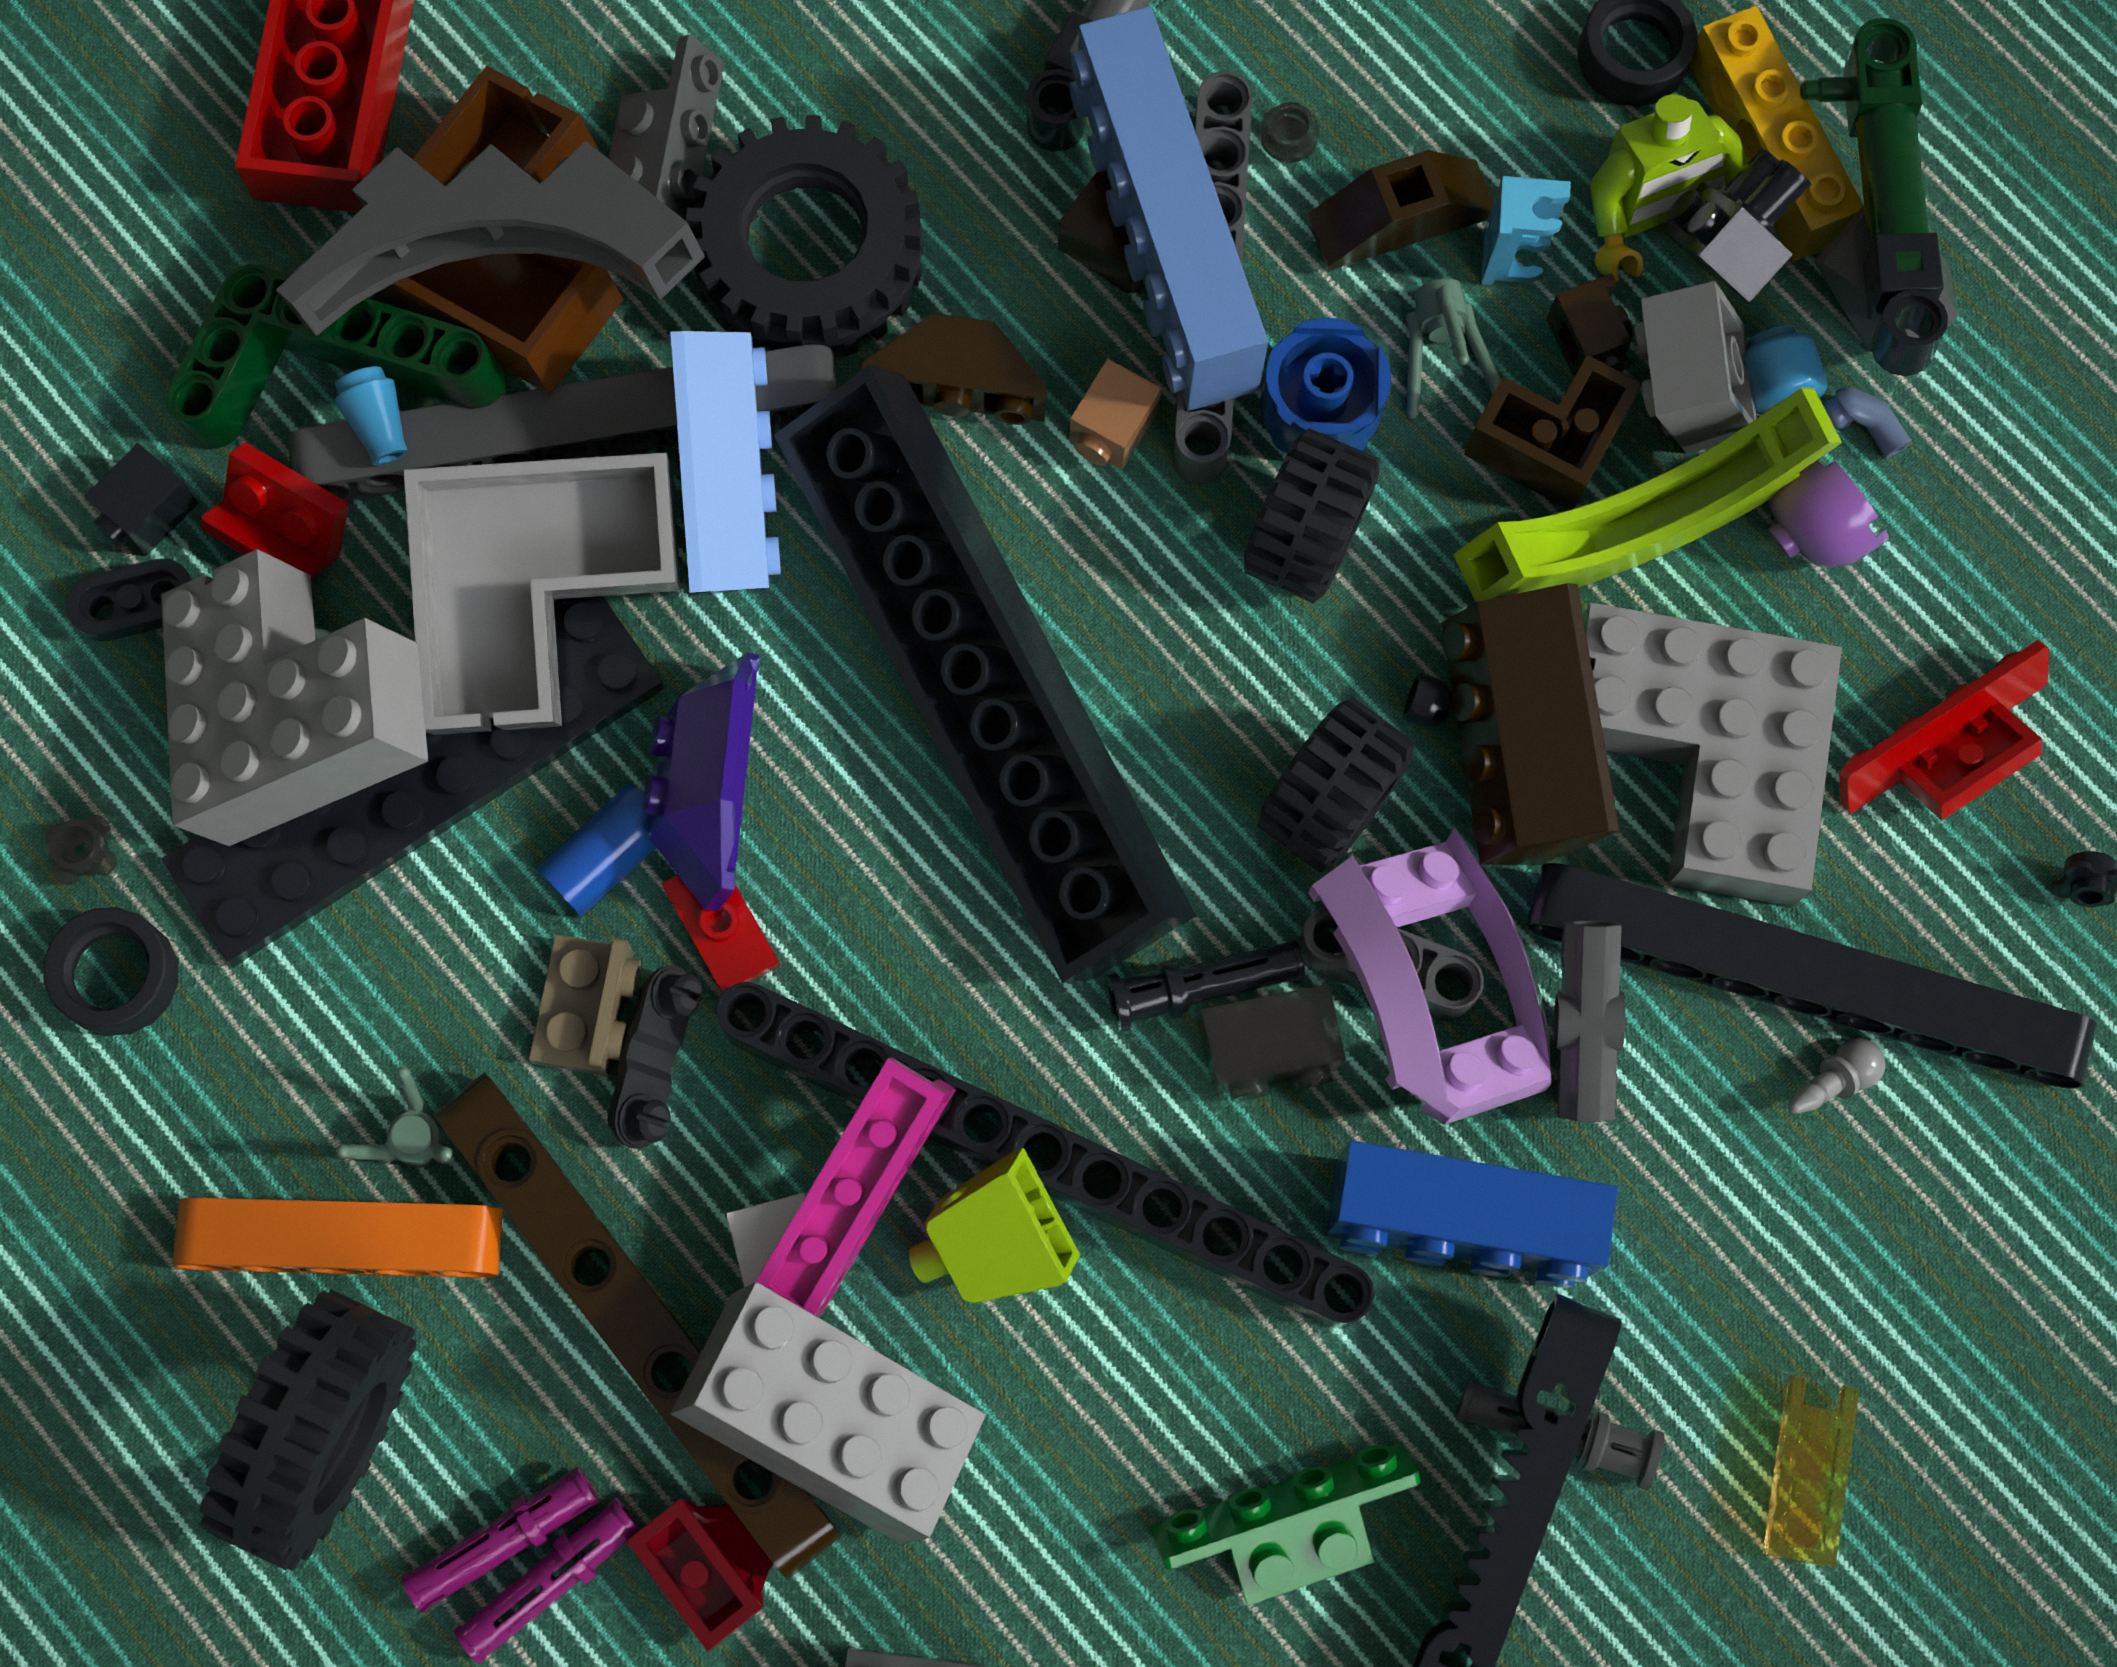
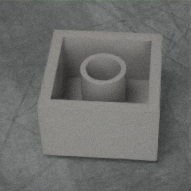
M1712 281L1641 298L1644 321L1635 324V335L1641 357L1643 359L1648 358L1651 377V379L1642 382L1643 399L1648 415L1650 417L1656 416L1659 419L1664 434L1666 436L1672 435L1686 453H1691L1716 446L1756 420V410L1749 376L1742 360V355L1747 350L1744 323L1718 284Z

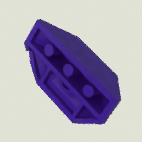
M748 652L679 696L665 718L657 717L650 740V754L657 755L659 758L656 776L651 775L649 777L643 797V813L651 815L649 839L705 910L716 912L733 893L735 888L751 724L760 655Z

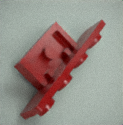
M2036 640L2020 652L2014 651L2007 654L1988 673L1971 684L1958 686L1947 696L1945 701L1922 716L1906 720L1893 735L1872 749L1862 750L1853 755L1839 772L1841 805L1849 813H1853L1900 782L1942 821L2042 755V738L2009 710L2045 687L2048 683L2049 648L2040 640Z

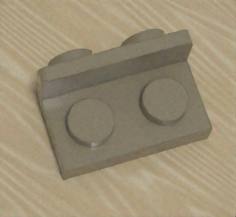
M555 934L529 1058L532 1064L609 1077L612 1060L619 1061L629 1027L627 1022H621L625 997L634 998L636 996L641 975V960L633 959L634 951L628 940L614 938L611 944Z

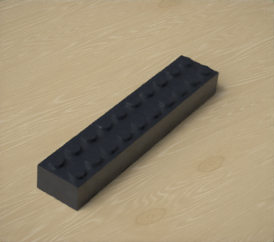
M868 365L777 432L774 437L1061 982L1095 979L1194 918L1196 914L908 380L903 374Z

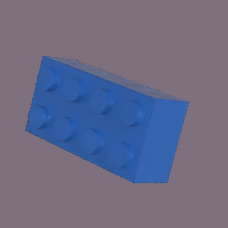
M1351 1140L1336 1160L1325 1236L1341 1238L1339 1248L1350 1252L1377 1255L1379 1254L1380 1247L1405 1249V1260L1414 1263L1443 1266L1445 1259L1457 1258L1471 1261L1470 1271L1474 1273L1509 1277L1510 1270H1526L1536 1272V1283L1558 1288H1575V1282H1586L1588 1277L1608 1267L1618 1186Z

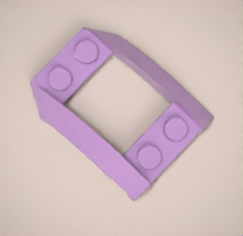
M1456 827L1446 842L1359 866L1352 855L1312 885L1308 893L1314 903L1323 901L1338 927L1334 932V936L1351 963L1371 1006L1386 1052L1390 1073L1385 1080L1391 1090L1400 1087L1405 1088L1426 1102L1421 1108L1422 1111L1446 1125L1544 1092L1551 1085L1550 1035L1541 993L1529 955L1506 905ZM1468 907L1484 934L1499 966L1509 994L1517 1026L1439 1051L1432 1018L1419 977L1397 927Z

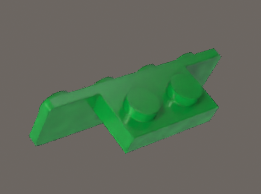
M1401 1443L1374 1445L1363 1449L1356 1457L1326 1467L1313 1466L1303 1469L1293 1478L1265 1488L1241 1490L1229 1500L1200 1510L1187 1509L1171 1515L1165 1522L1153 1525L1150 1530L1162 1562L1168 1570L1229 1550L1241 1594L1247 1606L1374 1563L1359 1505L1417 1486L1421 1481L1418 1469Z

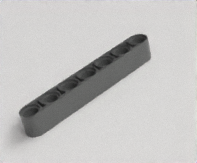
M1223 71L1206 77L1200 85L1197 96L1194 130L1206 164L1211 160H1223L1232 166L1228 170L1219 171L1207 165L1224 216L1229 221L1228 227L1242 264L1252 94L1251 88L1245 79L1236 73ZM1224 105L1230 107L1235 112L1231 115H1220L1210 108ZM1181 391L1176 392L1172 461L1178 475L1187 482L1194 484L1210 483L1217 479L1224 471L1231 442L1234 398L1187 411ZM1202 439L1213 444L1216 451L1210 455L1200 456L1191 452L1186 445L1193 440Z

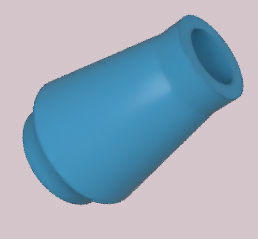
M379 366L362 368L338 379L335 382L338 396L335 398L334 403L368 452L374 466L386 465L405 457L409 451L404 441L394 380L386 378L383 368Z

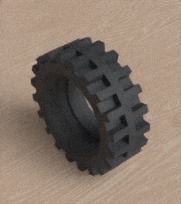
M806 115L805 129L787 130L784 116L770 119L773 134L757 139L750 127L738 133L740 149L730 156L723 149L719 148L711 156L714 171L711 177L708 179L698 175L693 186L696 204L694 208L687 207L686 222L705 256L694 267L699 291L704 303L710 302L712 305L715 319L724 330L732 325L739 332L751 333L753 348L757 346L759 341L771 345L772 350L812 344L824 345L826 347L840 345L846 357L858 352L857 339L870 332L877 341L888 333L887 319L893 312L903 316L910 306L909 291L912 285H919L921 277L920 260L921 254H923L918 196L916 190L911 191L908 186L907 170L902 162L899 160L891 164L886 159L885 144L875 136L866 145L859 142L856 136L855 125L842 120L837 133L823 131L821 116ZM796 188L824 189L843 197L856 210L862 225L861 244L852 261L838 273L815 281L786 280L769 273L754 258L749 245V227L758 209L773 196Z
M330 1289L329 1293L324 1290L318 1293L313 1305L307 1302L300 1309L296 1324L293 1327L287 1325L279 1335L277 1348L269 1359H263L256 1371L257 1379L247 1396L242 1395L235 1409L239 1413L231 1430L225 1433L220 1441L217 1450L221 1451L218 1463L209 1471L205 1485L211 1488L200 1504L199 1512L205 1514L200 1522L201 1528L207 1530V1533L285 1571L286 1569L291 1571L296 1569L300 1559L306 1561L312 1555L317 1540L323 1541L331 1531L334 1518L338 1512H344L351 1501V1494L360 1477L364 1478L371 1465L369 1460L377 1444L383 1442L389 1429L386 1425L390 1415L399 1406L403 1392L400 1391L402 1383L411 1372L413 1363L408 1360L416 1349V1340L412 1339L415 1334L414 1328Z

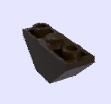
M1427 150L1369 169L1307 214V221L1326 269L1330 271L1486 221L1493 204V199L1475 159Z
M933 313L862 362L861 370L871 365L905 375L920 405L933 407L937 412L947 416L962 417L970 412L994 415L1001 422L1013 425H1024L1031 420L1045 421L1047 386L994 321Z

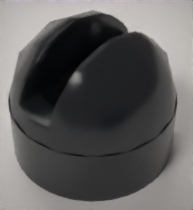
M1419 672L1410 688L1403 711V720L1429 727L1444 723L1450 715L1448 710L1452 708L1453 694L1448 685L1436 677Z

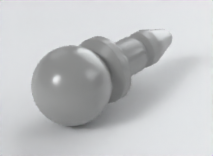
M1855 1038L1844 1042L1838 1047L1834 1056H1829L1821 1062L1820 1075L1799 1088L1789 1103V1111L1793 1114L1816 1110L1835 1096L1848 1099L1854 1096L1858 1090L1874 1086L1880 1081L1885 1071L1886 1064L1883 1052L1875 1043L1867 1039Z

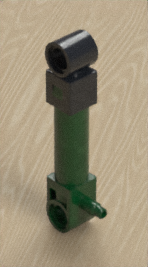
M1878 18L1862 25L1856 33L1843 70V77H1821L1818 80H1805L1800 86V97L1803 100H1817L1818 102L1846 103L1849 137H1857L1869 250L1863 263L1868 318L1870 320H1880L1872 338L1871 351L1874 360L1882 369L1893 375L1909 376L1918 374L1930 364L1947 329L1948 315L1945 306L1939 300L1944 288L1937 233H1929L1916 122L1922 106L1917 44L1913 32L1905 24L1895 19ZM1899 329L1911 330L1915 332L1919 337H1909L1903 334Z

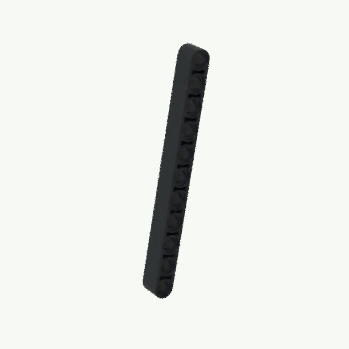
M750 982L737 983L726 989L719 998L716 1008L717 1020L728 1041L738 1049L859 1106L871 1086L861 1087L854 1085L847 1078L849 1067L859 1058H874L884 1066L887 1059L892 1057L932 1082L940 1079L954 1087L956 1091L929 1134V1139L988 1167L1014 1150L1022 1147L1025 1149L1028 1144L1035 1140L1043 1139L1050 1141L1060 1151V1161L1050 1170H1036L1049 1196L1320 1324L1336 1329L1349 1327L1364 1317L1372 1306L1374 1299L1373 1283L1368 1274L1353 1263L761 985ZM756 1003L765 1008L764 1021L756 1029L741 1031L732 1026L733 1013L741 1005ZM813 1030L824 1037L825 1041L822 1050L816 1056L808 1059L797 1058L791 1054L789 1046L793 1037L801 1031ZM979 1112L993 1114L1001 1123L1000 1133L990 1142L980 1143L973 1141L964 1131L965 1123L970 1116ZM1098 1167L1110 1169L1119 1179L1120 1189L1115 1195L1107 1199L1092 1197L1085 1190L1082 1181L1088 1171ZM1155 1195L1167 1196L1177 1205L1179 1218L1176 1223L1169 1227L1160 1228L1153 1226L1143 1215L1142 1206L1144 1202ZM1213 1223L1227 1224L1237 1234V1250L1227 1256L1213 1254L1204 1244V1229ZM1273 1251H1283L1291 1255L1297 1263L1298 1273L1296 1280L1285 1285L1277 1284L1270 1280L1264 1272L1263 1262L1265 1255ZM1342 1279L1353 1285L1358 1298L1354 1311L1343 1314L1334 1311L1328 1306L1324 1296L1325 1285L1328 1281Z

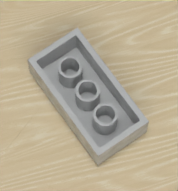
M757 1282L730 1295L670 1413L672 1416L899 1544L930 1538L986 1414Z

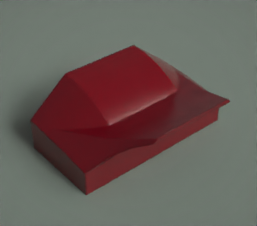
M680 1498L626 1541L707 1652L713 1650L764 1608L762 1590L773 1562L728 1504L697 1506Z

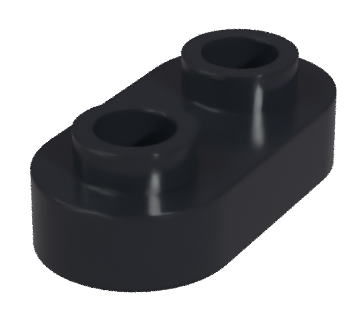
M163 558L93 574L81 579L72 587L66 601V612L71 623L84 636L94 641H111L163 628L162 604H158L160 593L166 589H174L193 580V578L181 564ZM114 604L113 613L108 618L103 620L96 619V613L101 606Z

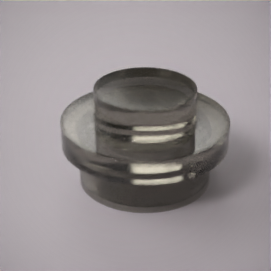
M1295 102L1282 103L1271 109L1264 116L1259 132L1260 142L1266 153L1278 161L1287 163L1298 162L1310 156L1316 149L1320 136V128L1315 116L1308 108Z

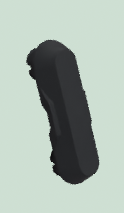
M666 965L661 967L643 983L632 1023L627 1029L618 1063V1077L607 1121L609 1128L617 1139L628 1148H644L650 1145L651 1142L656 1143L662 1140L667 1133V1128H664L666 1122H670L671 1118L667 1101L672 1085L670 1075L676 1053L682 1046L689 1016L699 1009L700 1002L697 1001V998L703 994L700 980L693 974H687L679 966Z

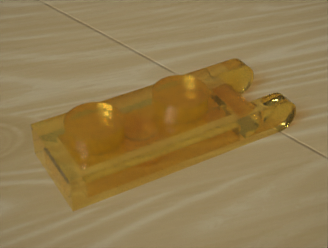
M1790 1374L1785 1390L1762 1555L1825 1568H1836L1859 1392L1856 1387L1842 1385L1838 1396L1837 1410L1804 1404L1805 1377Z

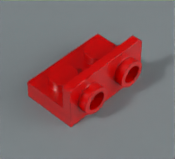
M244 442L229 453L223 500L202 516L201 529L244 555L258 549L311 575L312 581L340 557L349 503Z

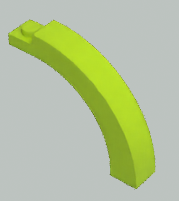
M1800 388L1729 438L1662 475L1611 497L1562 513L1522 521L1497 522L1453 555L1475 602L1566 583L1577 584L1579 588L1665 555L1748 513L1770 500L1783 487L1800 477V471L1836 448L1842 441L1814 388Z

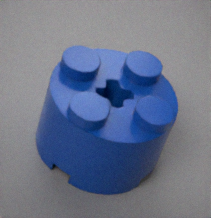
M1338 318L1311 319L1294 327L1293 332L1284 337L1273 348L1268 358L1260 397V410L1263 422L1276 448L1288 453L1296 438L1308 428L1361 451L1366 447L1377 430L1391 385V370L1387 356L1380 345L1377 348L1369 338L1363 335V329L1352 322ZM1319 387L1327 388V393L1321 392Z

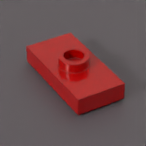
M678 875L661 883L722 994L726 989L737 983H751L780 967L776 955L736 885L733 893L716 912L705 910Z

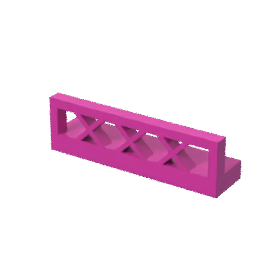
M888 1058L755 1282L818 1318L822 1316L956 1089L940 1079L932 1082L896 1059Z

